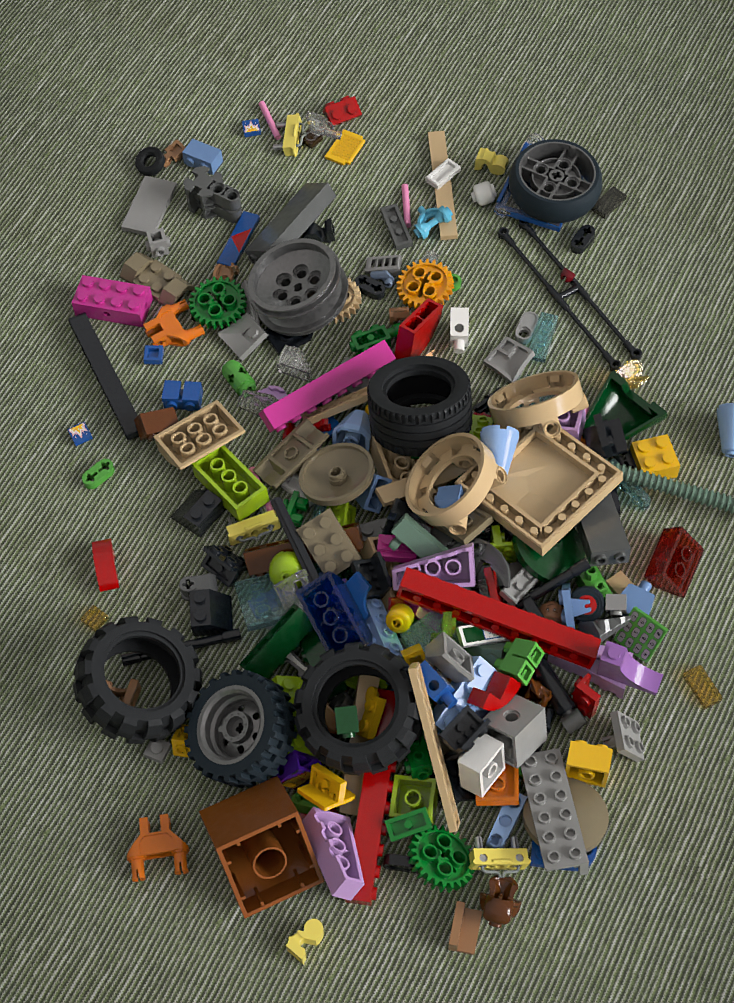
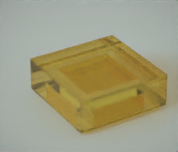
M92 605L80 620L96 632L109 617L99 608Z

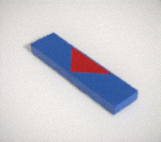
M243 211L217 264L231 266V263H234V265H237L260 220L259 215Z

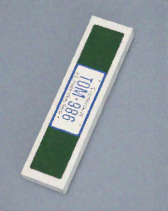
M472 625L459 626L455 629L462 648L510 641L507 638Z

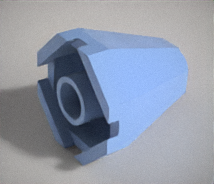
M356 409L349 413L334 428L332 444L353 443L362 446L369 452L371 441L369 415L363 410Z

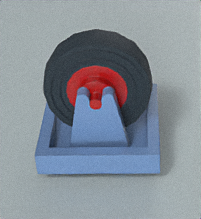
M570 583L562 584V589L558 590L559 604L564 605L561 613L562 625L575 629V619L581 622L595 621L602 615L605 609L603 595L592 586L579 587L571 594Z

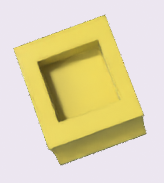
M480 148L475 160L474 170H481L483 165L487 164L492 174L503 175L509 159L504 155H496L495 152L489 151L488 148Z
M310 919L305 923L304 931L298 930L294 935L289 936L286 949L303 965L306 961V951L301 946L304 943L317 946L322 941L324 936L322 923L317 919Z

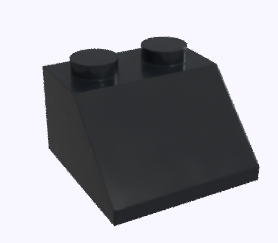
M194 490L172 514L171 518L201 538L225 511L223 500L209 490Z
M211 589L189 591L190 621L194 637L219 634L233 629L232 598L230 595Z

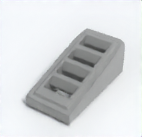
M402 255L367 257L365 273L370 274L371 271L386 270L392 276H398L401 272Z

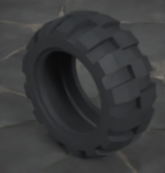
M138 616L120 618L116 624L108 622L96 630L91 639L87 640L76 661L73 672L75 676L73 690L75 700L83 705L81 713L91 725L96 722L103 728L101 733L114 740L117 736L126 738V743L143 744L148 739L156 742L169 737L172 731L179 729L187 720V713L192 712L194 702L199 698V690L202 688V671L196 666L199 662L198 656L192 645L186 647L182 642L185 636L174 627L171 631L162 627L163 621L147 617L145 622H139ZM125 652H137L153 658L162 666L169 678V700L153 708H137L125 704L112 693L106 682L104 673L105 662L111 657Z
M361 642L345 643V648L335 651L332 648L320 655L322 660L314 667L309 665L302 675L303 683L301 688L296 690L293 706L296 708L294 721L297 732L302 737L305 746L320 762L329 768L356 776L367 772L376 774L388 770V765L397 760L400 763L411 752L409 748L415 740H419L423 730L408 672L409 665L400 655L396 656L390 652L389 648L373 643L370 646H366ZM360 675L375 676L386 681L392 686L395 694V711L386 729L377 737L362 743H347L331 736L326 725L325 710L328 699L335 688L345 680Z

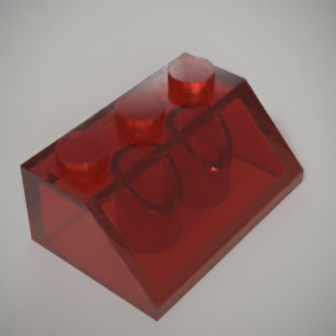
M682 526L664 528L644 577L655 588L684 598L704 548Z

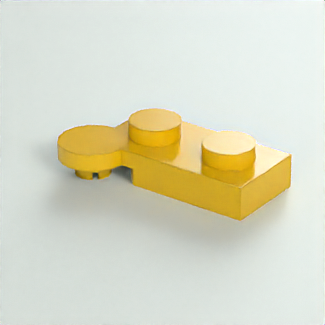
M370 686L365 694V711L362 720L359 722V732L357 733V735L367 739L375 738L386 704V699L379 697L378 689Z

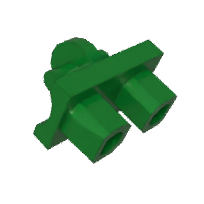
M294 490L290 502L289 499L285 498L283 503L294 526L301 527L303 515L296 512L297 510L306 512L309 507V500L300 497V492Z

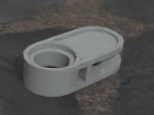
M528 311L522 315L515 330V340L518 343L528 344L532 340L539 320L535 312ZM526 332L528 336L523 338L519 336V333Z

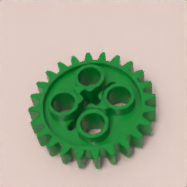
M215 276L212 281L206 279V284L200 282L201 287H195L196 293H191L192 298L189 299L191 315L196 322L199 321L201 326L205 324L207 329L211 325L214 330L217 326L223 329L224 324L230 327L229 322L236 323L235 318L241 319L240 313H245L244 307H247L244 289H242L240 283H236L235 279L230 282L229 277L223 280L222 276H220L219 280H216Z
M433 825L432 829L415 834L412 838V842L408 846L410 850L407 855L411 857L408 863L415 865L411 871H418L417 879L422 877L425 879L423 885L431 883L432 890L438 886L441 893L445 888L450 893L453 889L458 891L461 887L464 888L472 879V874L475 870L468 868L470 865L469 850L472 846H465L464 843L467 839L463 838L460 840L459 832L454 835L449 833V830L445 831L444 825L439 830L436 825Z

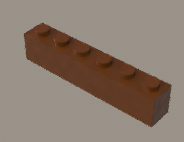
M359 522L343 525L342 528L357 551L361 552L365 543ZM284 539L245 549L243 555L249 576L255 575L259 577L267 574L270 562L276 554L281 551L293 552L289 540ZM303 542L312 563H317Z

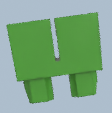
M591 566L590 569L577 576L576 584L578 587L592 586L598 589L604 597L606 607V594H612L597 566Z
M515 638L514 642L507 641L505 643L503 651L506 656L504 659H496L494 667L500 673L511 676L522 685L527 686L535 672L534 668H537L545 652L537 642Z

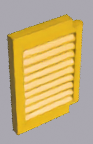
M343 129L325 155V159L343 166L345 164L350 165L366 141L363 139V136Z

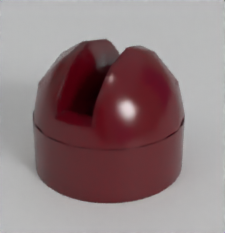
M565 267L560 274L561 280L566 277L565 283L571 282L576 276Z

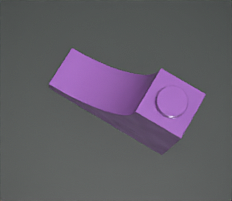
M610 641L606 642L597 674L656 696L663 674L655 672L637 662L630 656L627 647Z

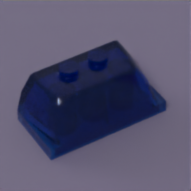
M328 571L295 592L326 652L332 648L335 651L345 648V643L361 642L363 645H368L372 641L373 635L346 583L335 573Z

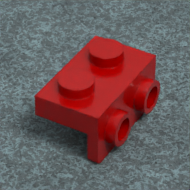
M345 96L337 103L334 101L329 102L322 111L323 114H326L331 127L362 116L355 96Z
M587 673L584 678L580 676L574 684L575 689L571 695L576 705L575 708H578L583 716L591 719L596 714L601 695L589 687L592 675Z

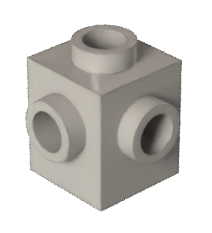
M159 228L146 231L148 241H145L147 252L151 251L153 258L169 254L168 247L171 246L169 236H165L164 229Z

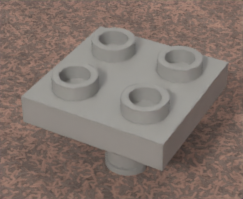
M618 710L611 712L614 734L603 737L602 741H606L603 745L608 746V748L616 747L618 753L636 762L645 760L643 754L645 748L640 738L641 727L639 723Z

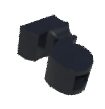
M329 218L325 221L324 228L313 222L303 233V238L327 243L335 241V229L332 219Z

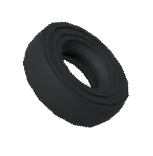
M149 146L144 148L135 159L136 168L144 176L158 174L165 164V156L156 147ZM149 157H155L156 160L151 166H145V161Z

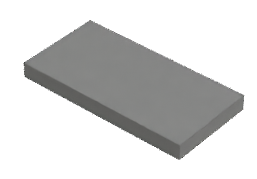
M145 176L121 225L122 231L147 236L146 231L158 229L175 193L177 182Z

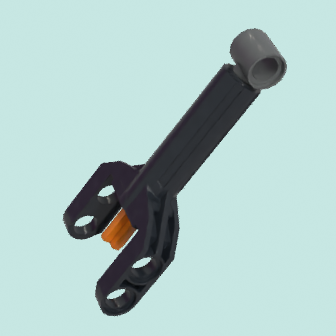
M530 594L522 598L524 607L528 612L545 618ZM543 656L537 668H534L533 677L552 692V698L549 702L557 715L561 716L560 721L567 732L571 734L587 724V721L581 711L575 708L574 701L546 657Z

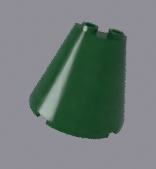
M613 370L586 415L584 429L596 425L593 415L601 413L603 420L607 419V421L619 418L625 439L628 440L665 420L668 414L667 411L654 401L649 404L630 389L627 380Z

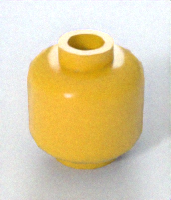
M399 603L394 605L386 615V625L395 633L406 632L414 621L413 610L406 604Z

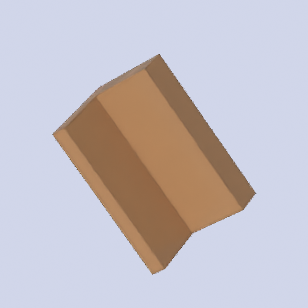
M456 902L448 950L475 955L482 911L465 908V902Z

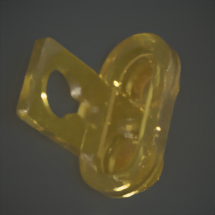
M637 359L627 361L615 371L627 380L630 389L638 388L650 379L649 376H640L643 372V366Z

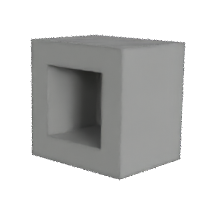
M606 594V613L612 617H621L622 614H627V595Z

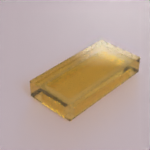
M701 665L683 673V678L704 710L723 700L722 695Z

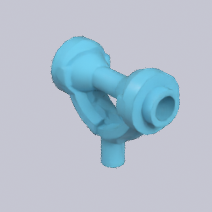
M420 206L418 208L420 215L417 223L414 225L415 229L413 232L418 239L422 238L424 240L428 237L430 229L436 224L448 223L452 220L451 216L453 214L451 210L444 206L429 209Z

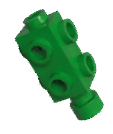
M400 323L393 324L388 329H386L384 324L381 326L374 324L367 331H355L351 336V342H349L352 353L355 352L358 355L383 340L391 347V339H397Z
M421 732L419 740H415L409 748L411 752L405 757L407 761L404 762L406 774L411 773L412 779L425 780L430 775H433V766L426 740H424Z

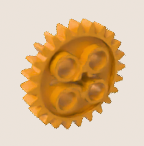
M420 259L419 264L412 262V267L407 265V271L401 270L402 275H398L399 281L396 282L399 299H402L403 304H408L409 309L414 306L416 310L427 298L444 305V300L449 301V295L453 294V276L451 271H448L447 266H442V262L436 265V260L429 263V259H426V262L423 263Z

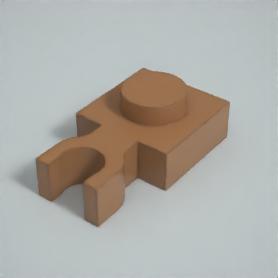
M178 139L164 149L166 152L164 154L165 168L170 165L171 161L178 162L183 157L182 152L186 147Z

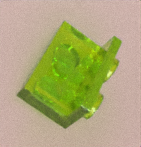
M443 612L441 632L444 631L452 638V634H455L456 618H452V612ZM441 632L431 633L429 643Z

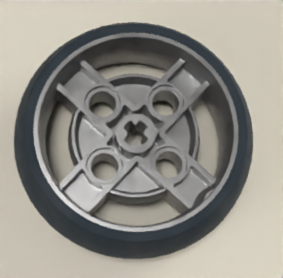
M548 139L528 146L517 156L509 173V187L515 203L527 215L547 223H566L584 216L594 207L602 191V174L595 158L582 146L566 140ZM524 181L530 183L531 189L526 185Z

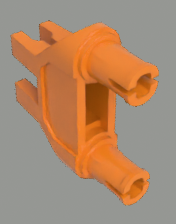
M185 299L172 305L166 304L162 306L156 318L143 324L147 337H151L153 341L152 345L183 347L189 345L191 340L205 334L201 324L185 330L177 320L175 315L189 310Z
M160 815L161 831L151 832L148 817L139 818L140 835L127 854V861L131 863L132 881L139 882L138 873L140 881L146 880L144 861L169 856L174 857L175 874L181 875V866L183 874H187L189 870L186 855L189 852V846L172 832L169 815Z

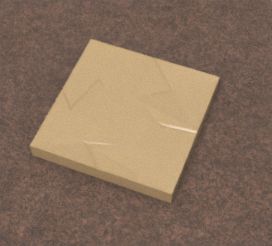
M550 423L546 430L552 429L554 423ZM539 424L515 428L519 431V440L507 475V483L491 488L478 507L490 514L494 520L543 557L623 481V472L562 428L557 437L550 438L541 430ZM477 463L455 481V485L461 484L464 493L470 488L477 476Z

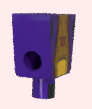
M293 750L292 753L290 752L286 755L285 758L288 761L285 766L280 764L277 768L279 773L276 776H278L284 787L295 790L309 784L311 766L316 763L321 764V762L315 756Z

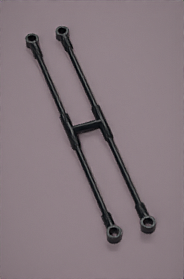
M519 220V228L524 229L530 237H533L562 271L564 266L536 235L529 222ZM501 227L498 230V237L505 240L518 253L544 284L554 300L571 316L602 353V357L610 365V371L619 372L621 362L615 360L608 351L604 350L564 300L576 292L585 301H588L623 342V346L631 354V359L633 361L641 360L642 351L635 348L629 340L624 338L594 303L588 292L576 278L570 282L572 287L558 293L517 247L516 242L509 235V230L506 227Z

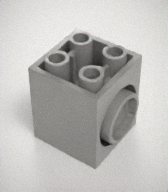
M515 695L507 705L498 710L490 711L482 719L489 718L491 720L487 725L489 729L485 734L504 743L505 763L517 769L547 740L545 707L531 702L522 696Z

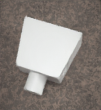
M451 307L450 346L454 347V353L461 354L464 353V348L468 347L469 308Z

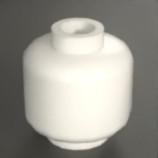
M489 181L474 185V192L471 193L473 202H477L479 206L493 203L495 197H497L494 184H490Z

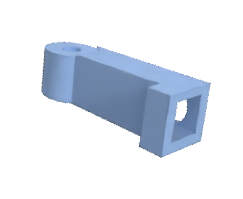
M519 793V805L502 806L486 846L490 848H504L523 811L527 796Z

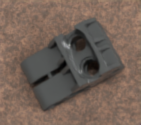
M206 166L195 167L192 170L195 180L193 181L186 177L183 181L189 211L195 213L200 208L203 211L201 217L204 219L219 216L229 222L238 223L242 215L239 191L224 184L221 173L216 171L211 177L208 176L210 168Z

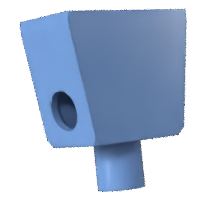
M374 474L370 486L360 496L355 498L361 508L380 513L382 503L375 490L378 487L392 483V479Z
M642 580L639 586L628 584L621 594L627 595V614H622V616H628L635 606L650 615L655 595L649 592L652 585L648 581Z

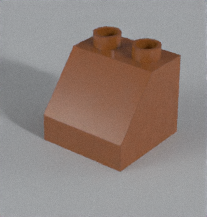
M278 776L199 811L244 918L250 917L325 882L298 810Z

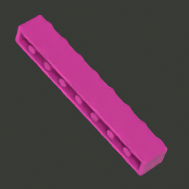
M383 340L266 407L259 415L270 433L275 430L278 433L287 427L285 424L288 422L295 423L302 419V414L307 412L309 415L316 411V406L322 403L324 406L333 400L331 397L336 394L338 397L348 392V387L352 386L355 388L363 383L362 379L366 377L368 380L371 379L376 371L394 361L396 357L386 341Z

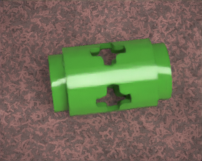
M230 360L223 365V377L239 396L245 398L254 393L256 390L255 381L240 362Z

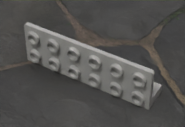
M560 748L534 752L520 767L545 871L574 867L578 868L580 876L586 875L589 871V860Z

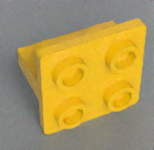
M319 763L311 766L309 784L297 788L298 794L323 811L346 804L356 798L354 793L346 789L347 781Z

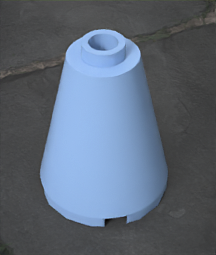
M725 403L719 405V409L717 408L716 411L721 451L726 457L734 458V403Z
M500 425L483 427L480 431L481 442L492 451L496 464L503 467L508 475L519 440V431L510 426H507L506 429H500Z

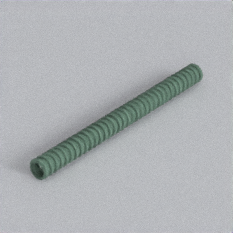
M614 461L610 462L623 472L625 483L628 481L630 484L635 483L636 486L641 485L642 488L647 487L649 490L652 488L653 491L659 490V493L665 492L666 495L668 493L671 496L676 495L677 498L682 497L683 500L688 499L690 502L693 500L694 503L700 502V505L706 504L707 507L711 505L712 508L724 509V512L729 511L731 514L734 512V498L731 495L726 496L725 493L721 495L718 491L714 493V490L708 491L707 488L702 489L701 486L697 488L696 485L690 486V483L684 484L683 481L680 483L678 480L673 481L672 478L667 479L666 476L661 477L659 474L656 476L655 473L649 474V471L643 472L642 469L639 471L637 468L632 469L631 466L625 467V464L621 466L618 462L614 464Z

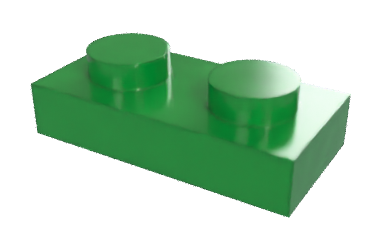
M427 807L385 820L391 842L433 828Z

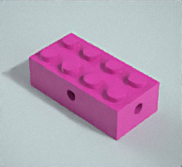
M82 275L72 300V307L75 316L85 312L87 317L91 319L143 327L153 297L150 286Z

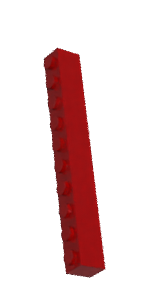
M406 568L396 595L399 599L514 641L515 638L537 642L545 653L587 669H591L597 658L601 643L600 638L540 617L532 612L524 611L513 605L497 601L494 598L478 594L456 584L443 581L416 569Z
M378 689L379 697L386 699V704L375 737L386 729L395 711L394 691ZM397 761L388 765V770L376 774L371 772L364 773L354 834L364 886L351 901L345 899L347 903L371 906L372 900L376 901L378 887H374L375 878H380L381 866L378 865V859L383 857L384 844H381L382 835L386 836L387 832L384 819L385 814L389 815L391 802L387 800L388 793L392 794L394 781H391V774L396 772Z

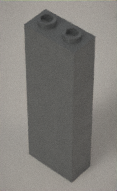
M306 183L247 247L245 252L248 255L249 261L255 264L272 247L288 240L299 239L336 197L329 183Z
M609 493L576 524L590 566L629 563L631 547L612 495Z

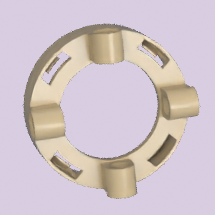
M567 370L548 371L516 380L496 391L487 402L493 425H500V429H506L507 426L519 428L539 424L541 430L550 438L557 437L561 432L558 416L568 411H571L573 414L589 408L578 375ZM547 395H556L548 400L540 402L539 397ZM550 423H554L552 429L546 430Z
M455 433L435 442L417 460L406 483V502L409 508L426 523L432 526H445L450 533L463 535L467 531L468 515L480 505L491 488L506 484L508 477L505 469L496 464L492 451L476 436L469 433ZM475 460L478 465V473L470 488L459 500L449 507L437 508L434 497L438 491L433 488V485L440 473L451 463H454L461 469H469L473 466Z

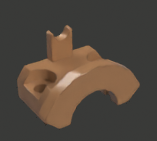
M231 263V266L216 264L213 277L215 276L216 280H219L220 276H222L223 280L229 277L231 282L234 275L239 274V267L234 265V263Z
M409 307L389 308L390 325H393V321L405 320L410 316Z

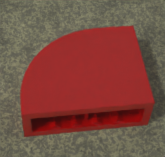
M427 298L399 325L394 353L396 360L421 355L437 329L443 305Z

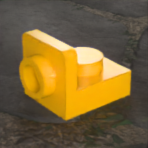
M183 724L175 731L171 739L174 756L188 757L187 753L190 752V748L185 747L184 740L188 739V734L184 733V727L188 725Z

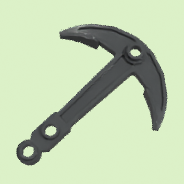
M474 538L469 543L473 542L475 577L477 578L482 565L486 562L498 574L505 588H510V569L503 554L489 542L482 539ZM454 541L446 546V548L453 549L463 546V544ZM462 587L470 591L472 589V587ZM447 616L439 633L437 632L434 636L437 637L443 631L448 636L450 634L453 635L457 627L456 619Z

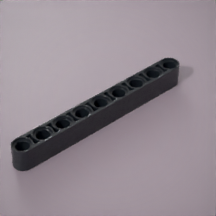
M83 312L68 318L72 331L126 439L129 441L138 437L139 434L134 422L138 415L86 313Z

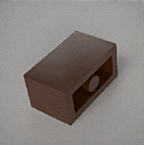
M174 407L140 413L134 419L141 441L146 439L154 441L153 436L179 422Z

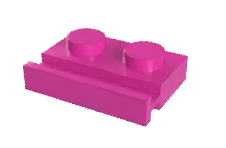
M379 534L377 551H380L385 562L407 563L416 560L417 554L403 542L395 551L388 547L395 535Z

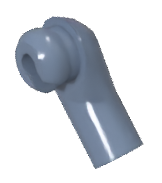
M386 270L371 271L370 273L371 278L375 280L381 279L386 288H391L395 283L394 277Z

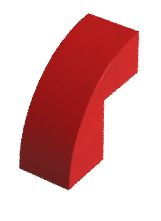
M111 538L92 542L93 560L100 592L119 588V578L115 566V553Z
M495 671L486 691L473 687L467 703L488 711L498 710L513 699L521 683L511 676Z

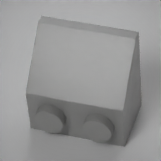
M444 631L425 646L426 660L433 666L435 665L445 678H450L454 683L472 682L475 679L472 656Z

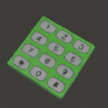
M635 606L628 615L631 617V620L618 631L613 640L627 647V650L647 663L669 629Z

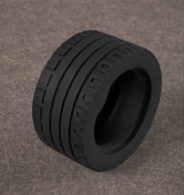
M435 356L406 357L384 365L370 379L367 386L371 432L374 439L385 449L404 456L420 457L435 442L448 435L470 433L473 422L471 383L469 376L456 363ZM415 404H434L432 406L419 408L407 407Z

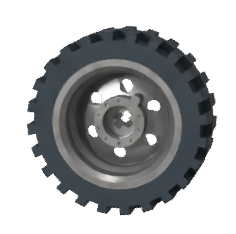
M232 670L231 674L221 673L219 680L212 678L207 689L201 688L199 691L200 697L198 700H195L192 712H188L186 717L189 719V724L184 727V733L188 734V739L184 740L185 747L190 748V752L187 753L189 759L196 761L193 766L196 770L202 771V775L237 788H244V786L251 788L256 786V782L263 783L267 781V776L269 775L276 776L279 773L277 768L280 764L285 766L288 761L285 758L287 753L293 752L292 740L293 738L297 739L298 732L294 731L295 716H293V712L296 711V708L292 703L288 702L291 696L283 691L284 688L281 685L248 670H243V672Z

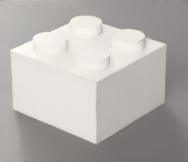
M487 734L480 738H475L473 741L475 745L468 752L462 753L457 761L460 786L481 798L506 768L504 743Z

